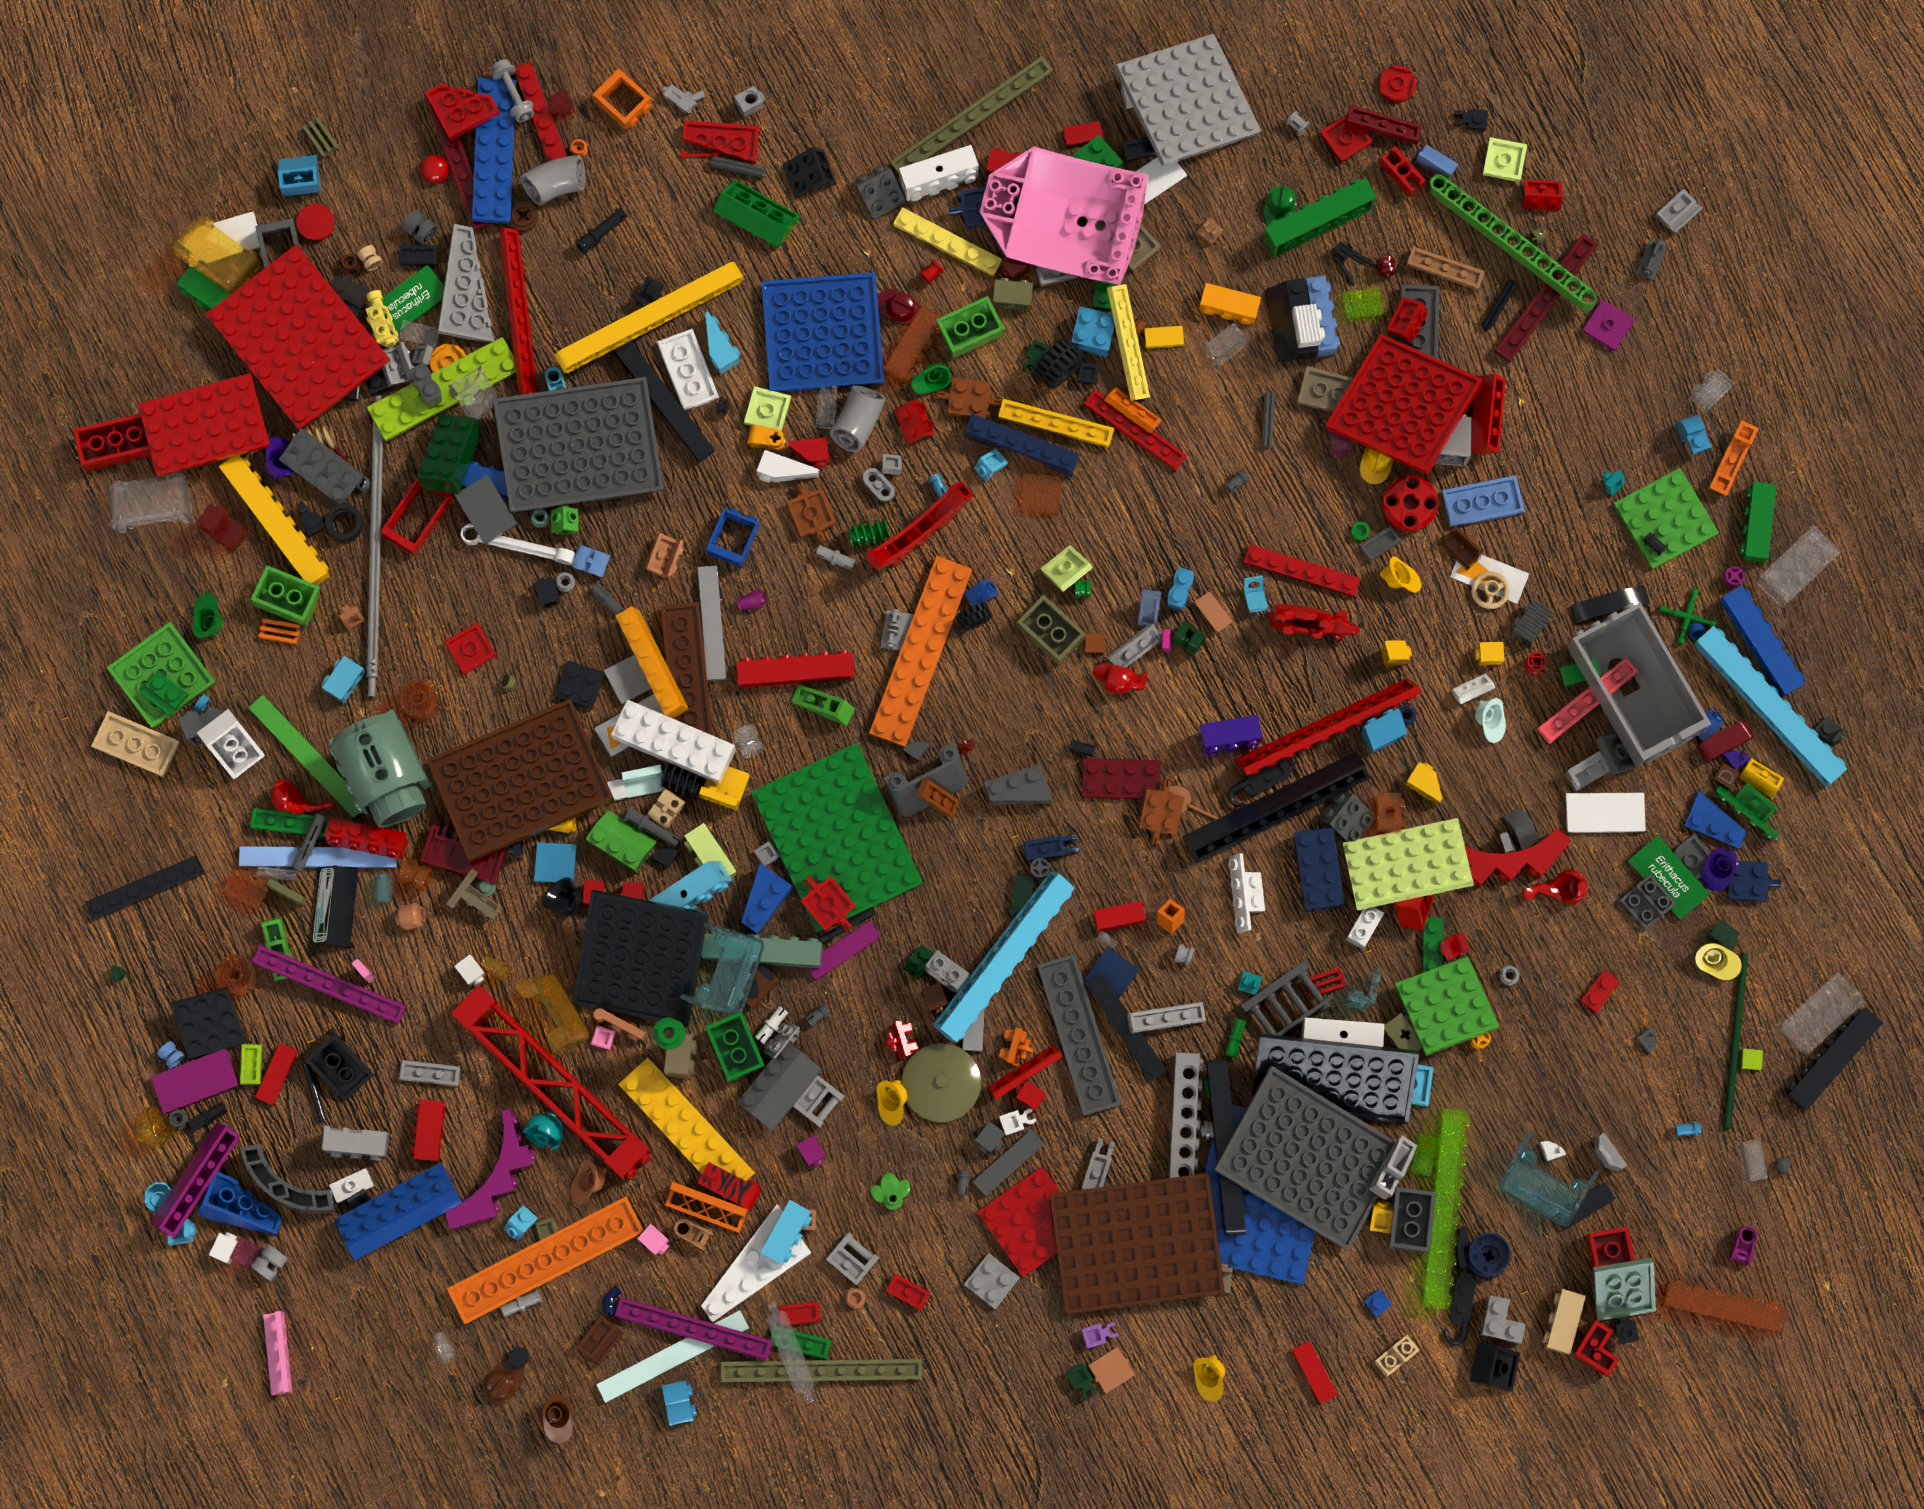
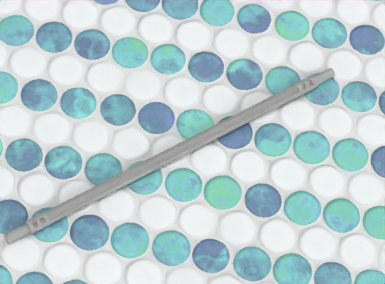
M375 396V403L383 399V397ZM372 421L368 643L366 660L368 697H375L376 679L378 678L383 436L374 421Z

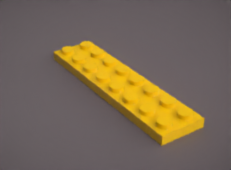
M648 1057L619 1083V1086L701 1174L708 1162L746 1182L755 1174Z

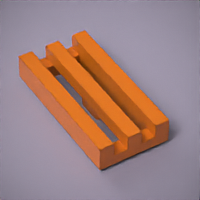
M262 618V625L258 635L260 639L298 644L301 625ZM266 624H267V625H273V626H279V627L290 628V629H296V632H294V631H289V630H283V629H277V628L266 627ZM265 631L291 635L295 637L294 639H290L279 636L267 635L264 633Z

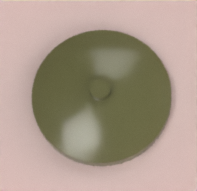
M936 1043L923 1047L909 1059L903 1071L902 1085L907 1092V1104L918 1116L931 1122L946 1123L960 1119L973 1108L980 1094L981 1077L977 1064L966 1051L955 1045Z

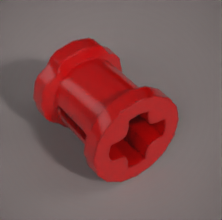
M934 259L927 268L919 271L920 276L929 285L937 275L944 273L943 268Z

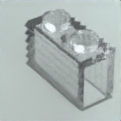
M1717 368L1714 372L1710 370L1703 378L1705 381L1701 385L1697 383L1691 389L1692 395L1689 399L1705 413L1735 384L1720 368Z
M1761 1139L1740 1143L1738 1151H1740L1739 1155H1741L1740 1159H1742L1741 1166L1745 1175L1743 1177L1745 1179L1744 1182L1751 1183L1768 1179Z

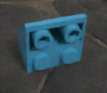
M317 155L279 159V187L283 196L321 192Z
M1389 709L1382 713V717L1376 720L1374 717L1366 721L1360 735L1370 753L1373 754L1404 738L1407 735V730L1400 710L1393 711V709Z

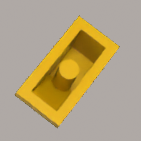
M1385 641L1381 648L1385 668L1407 664L1410 657H1412L1411 648L1406 645V641Z
M1419 762L1405 785L1436 805H1439L1442 795L1437 774L1433 771L1431 765Z

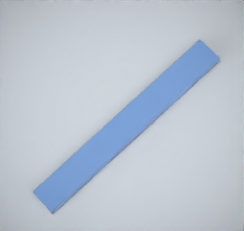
M240 847L239 867H291L298 854V847ZM306 847V849H305V851H304V853H303V855H302L301 860L303 859V856H304V854H305V852H306V850H307L308 847ZM313 847V854L309 856L305 867L309 868L334 865L346 868H397V859L354 851L343 847Z

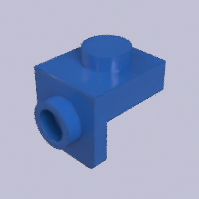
M987 579L979 581L965 592L964 595L972 606L977 603L987 602L991 598L997 597L998 593L995 584Z
M1710 709L1706 713L1711 725L1698 735L1703 741L1707 740L1724 724L1722 721L1723 717L1717 711Z

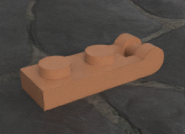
M599 1008L594 1011L596 1021L600 1023L606 1021L611 1024V1029L619 1033L621 1030L628 1033L627 1037L635 1042H638V1040L644 1041L647 1036L646 1032Z

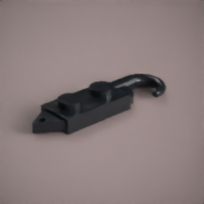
M1280 759L1275 765L1265 767L1256 774L1233 785L1228 791L1229 802L1235 807L1245 806V802L1238 803L1234 800L1235 793L1244 789L1249 795L1257 796L1288 779L1296 761H1282Z
M1469 1266L1459 1276H1456L1450 1311L1451 1321L1461 1326L1459 1337L1452 1339L1449 1337L1448 1331L1444 1330L1445 1340L1452 1345L1462 1344L1468 1335L1476 1287V1279H1474Z

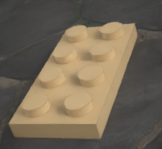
M108 711L91 747L164 778L180 742Z

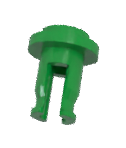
M670 1017L663 1018L654 1025L653 1038L662 1049L673 1050L683 1043L685 1028L680 1021ZM668 1029H672L674 1034L670 1039L667 1038L665 1033Z

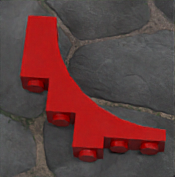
M963 481L952 485L943 496L909 526L885 543L870 550L865 555L869 564L876 570H879L889 565L893 567L902 563L916 547L925 544L939 528L948 525L973 498L974 494Z
M1556 828L1541 842L1518 852L1505 854L1486 853L1465 846L1474 887H1480L1493 871L1496 872V876L1501 881L1510 883L1523 866L1527 868L1526 871L1532 877L1537 876L1540 878L1572 840Z

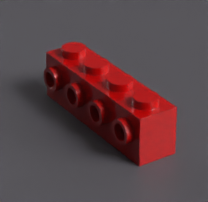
M1497 374L1481 375L1477 377L1482 378L1483 383L1476 393L1473 403L1471 451L1483 455L1499 452L1506 379Z
M332 817L329 819L325 832L328 845L401 860L404 859L409 843L405 832Z

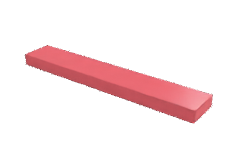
M1626 657L1600 679L1611 695L1638 674L1639 671ZM1588 687L1537 728V731L1548 744L1552 743L1599 705L1591 688Z

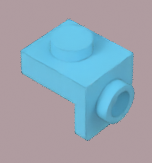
M523 1205L507 1221L504 1230L511 1238L519 1241L524 1233L536 1223L538 1218Z
M187 1218L174 1238L167 1235L168 1244L172 1246L194 1242L193 1235H196L194 1223Z

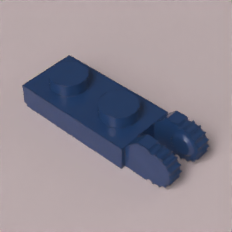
M1061 835L1024 841L1026 862L1034 861L1038 858L1048 859L1065 856V854L1080 852L1079 847L1064 849L1063 842H1075L1078 840V836L1062 837Z

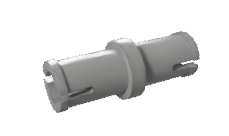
M819 545L815 555L830 561L832 565L837 564L850 571L856 560L841 554L838 550L833 551L822 545Z
M537 1289L532 1293L522 1297L519 1296L516 1300L502 1305L501 1310L504 1316L508 1317L520 1310L525 1311L527 1307L542 1302V1297Z

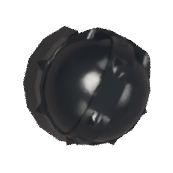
M562 878L548 889L543 898L542 905L544 908L551 910L552 914L565 917L571 916L582 908L583 900L581 894L583 893L575 887L572 878Z

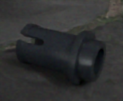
M1649 532L1642 540L1645 542V546L1647 544L1659 556L1667 548L1655 537V533Z
M1077 739V741H1072L1070 751L1073 754L1079 753L1093 757L1096 745L1079 742V739Z

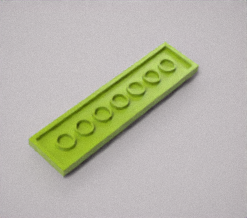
M501 337L431 374L432 380L438 384L441 390V403L431 408L427 407L421 399L420 391L412 383L368 406L367 410L386 442L515 375L514 356L504 338Z

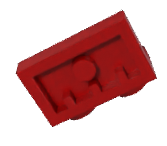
M1524 179L1522 208L1559 211L1563 199L1562 181Z
M1402 297L1387 327V331L1391 334L1405 337L1409 343H1412L1419 334L1422 322L1427 318L1428 310L1423 302Z

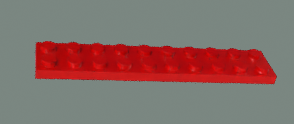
M1405 678L1234 759V762L1246 775L1256 774L1262 767L1275 765L1277 760L1281 758L1292 757L1295 754L1294 752L1298 750L1309 749L1315 742H1323L1334 733H1342L1351 725H1359L1368 717H1376L1387 708L1393 709L1404 700L1409 701L1416 698L1417 694L1421 693L1419 685Z

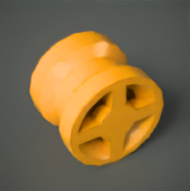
M1490 1033L1470 1039L1471 1046L1475 1049L1485 1048L1490 1043Z

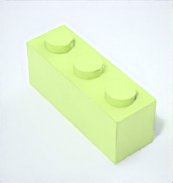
M704 823L684 836L686 839L684 844L689 852L694 851L696 854L695 861L699 867L708 861H721L731 878L737 875L736 870Z

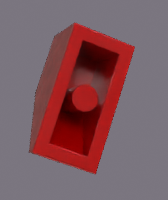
M827 437L788 441L789 450L809 466L824 468L830 464Z

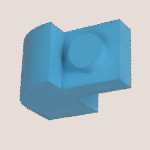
M1698 415L1677 421L1675 426L1681 441L1687 442L1692 455L1711 448L1704 430L1706 427Z

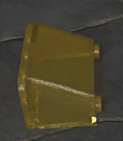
M199 216L170 244L169 248L174 256L178 259L182 257L184 262H188L231 295L244 285L259 268L261 262L258 258L260 256L253 250H246L214 226V221L208 216Z
M544 974L534 976L514 984L523 999L532 998L537 1003L542 1000L558 1028L552 1030L548 1035V1043L557 1058L587 1041L588 1030L555 975Z

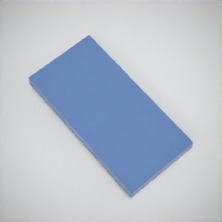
M1516 475L1441 490L1449 528L1525 512Z

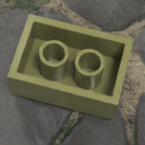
M1044 594L1017 621L1016 625L1025 636L1058 666L1086 637V633Z

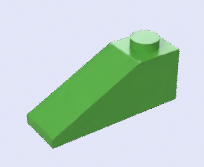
M800 684L791 700L792 703L846 726L855 710L844 699Z

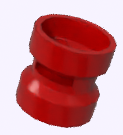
M1540 652L1531 653L1525 661L1526 671L1532 675L1541 673L1546 666V657Z

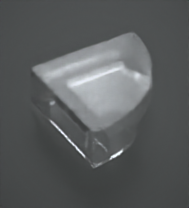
M1104 931L1100 932L1097 940L1115 949L1118 944L1117 941L1110 938L1109 934Z

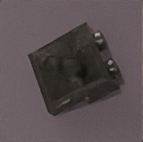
M342 274L341 277L336 275L330 286L359 320L368 304L366 295L370 292L368 290L369 287L360 282L358 285L352 283V279Z

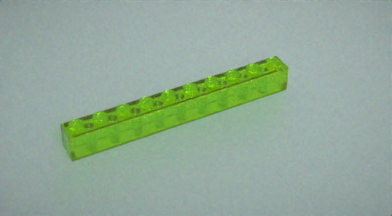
M1446 1108L1441 1110L1433 1187L1436 1197L1430 1252L1426 1255L1421 1308L1446 1311L1448 1307H1451L1452 1295H1449V1289L1453 1287L1454 1275H1451V1269L1456 1264V1255H1453V1250L1458 1244V1235H1455V1230L1460 1224V1215H1457L1458 1207L1462 1205V1195H1459L1460 1187L1463 1188L1464 1176L1461 1175V1171L1466 1165V1156H1463L1464 1148L1468 1146V1136H1465L1466 1128L1469 1129L1470 1117L1467 1116L1468 1111Z

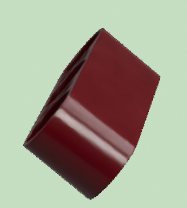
M1742 720L1700 743L1696 748L1705 763H1708L1749 741L1754 735L1746 721Z

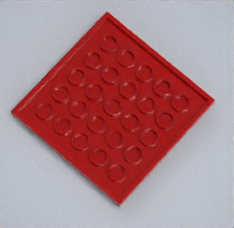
M1380 334L1325 424V428L1428 475L1481 387L1483 379Z

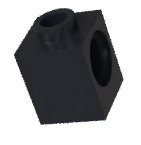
M543 577L534 583L542 609L561 604L553 578Z

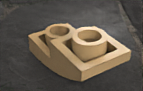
M1405 1335L1377 1358L1374 1363L1385 1377H1388L1414 1356L1419 1349L1408 1335Z

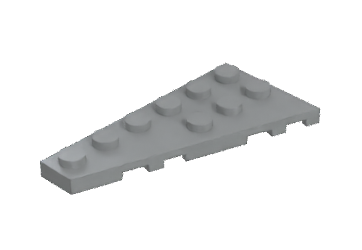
M454 224L437 333L490 344L494 342V336L492 335V325L487 309L488 304L483 278H481L480 262H478L474 231L472 227Z

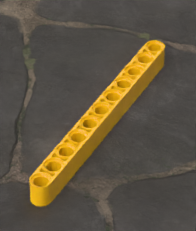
M730 262L561 349L554 357L563 372L569 373L737 286L744 280V277L735 262Z

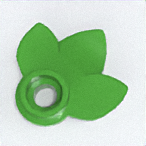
M886 1172L881 1179V1185L871 1186L870 1191L875 1201L884 1203L885 1207L889 1210H897L902 1206L903 1198L909 1194L910 1184L908 1180L899 1182L894 1174ZM890 1198H897L895 1202H890Z

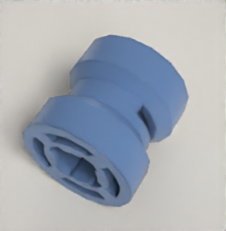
M172 1041L166 1043L157 1052V1055L166 1061V1065L170 1069L178 1065L185 1057L181 1051L176 1049V1045Z

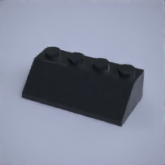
M1305 278L1287 280L1267 288L1265 291L1277 362L1314 358L1317 353V346L1298 348L1292 317L1293 307L1309 305Z

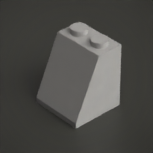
M1463 415L1435 464L1466 467L1471 457V417Z

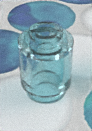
M377 874V877L373 878V897L377 903L391 902L393 897V878L389 877V874Z

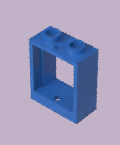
M724 508L707 545L706 553L743 568L760 529V522L751 515H747V517L741 515L736 509L729 508L728 510ZM727 519L752 528L741 555L716 546Z

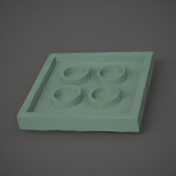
M1652 1258L1593 1267L1595 1317L1597 1321L1656 1311L1654 1261Z

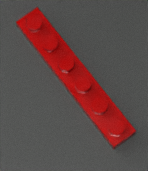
M531 62L516 67L514 74L524 100L533 102L534 116L532 120L548 161L567 157Z
M1249 544L1244 560L1246 565L1351 597H1355L1360 581L1359 577Z

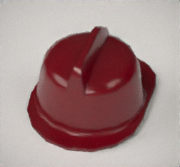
M887 289L877 296L879 314L901 324H910L919 316V304L916 299L908 294L894 289Z

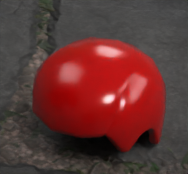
M429 155L424 158L420 165V175L424 181L437 184L447 178L450 166L445 158L439 155Z

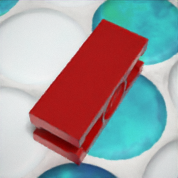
M1396 146L1390 150L1389 155L1385 153L1380 158L1379 165L1409 198L1415 194L1416 188L1414 186L1411 187L1408 179H1412L1418 185L1419 190L1424 187L1426 180ZM1387 157H1389V158L1393 157V158L1395 159V161L1397 162V164H1396V165H1393V164H1392L1388 159H1386V158H1387ZM1403 169L1407 174L1401 175L1398 170Z
M1142 901L1093 911L1097 932L1141 924L1146 921Z

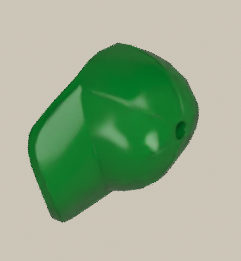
M940 363L927 365L921 373L911 379V387L918 394L942 390L951 381L950 369Z

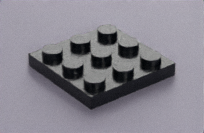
M229 987L170 1003L189 1059L246 1043V1037Z

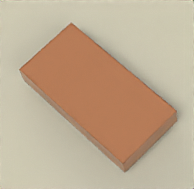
M1210 591L1194 602L1216 633H1219L1233 622Z

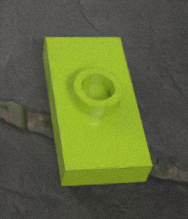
M242 1044L240 1084L261 1085L262 1045Z

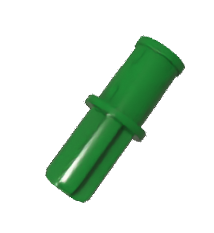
M1235 1019L1231 1035L1228 1036L1229 1041L1224 1056L1236 1059L1240 1042H1243L1242 1035L1246 1021Z

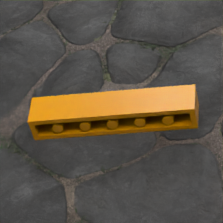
M631 606L617 614L616 618L664 715L674 719L689 710L640 610Z

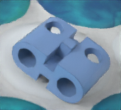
M579 545L571 567L603 578L610 555Z

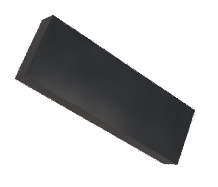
M1606 1182L1554 1214L1564 1230L1616 1198Z

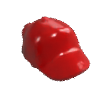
M1101 663L1093 670L1094 677L1104 683L1106 691L1113 694H1124L1131 689L1143 690L1146 685V677L1148 676V673L1145 672L1137 676L1130 668L1108 663Z

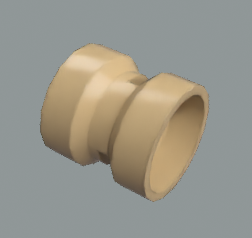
M368 245L357 253L359 260L364 262L366 271H373L383 263L381 257L376 254V249L373 245Z

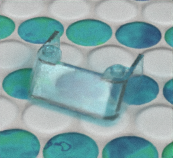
M704 923V927L716 932L715 943L723 947L711 984L704 983L700 985L695 997L681 994L680 998L701 1008L736 1014L743 1011L764 950V943L756 937L726 927Z
M1529 1132L1514 1155L1500 1183V1187L1505 1194L1560 1226H1568L1584 1202L1600 1172L1596 1170L1588 1183L1582 1179H1574L1570 1185L1563 1183L1535 1166L1537 1155L1533 1150L1526 1147L1533 1135L1532 1132Z

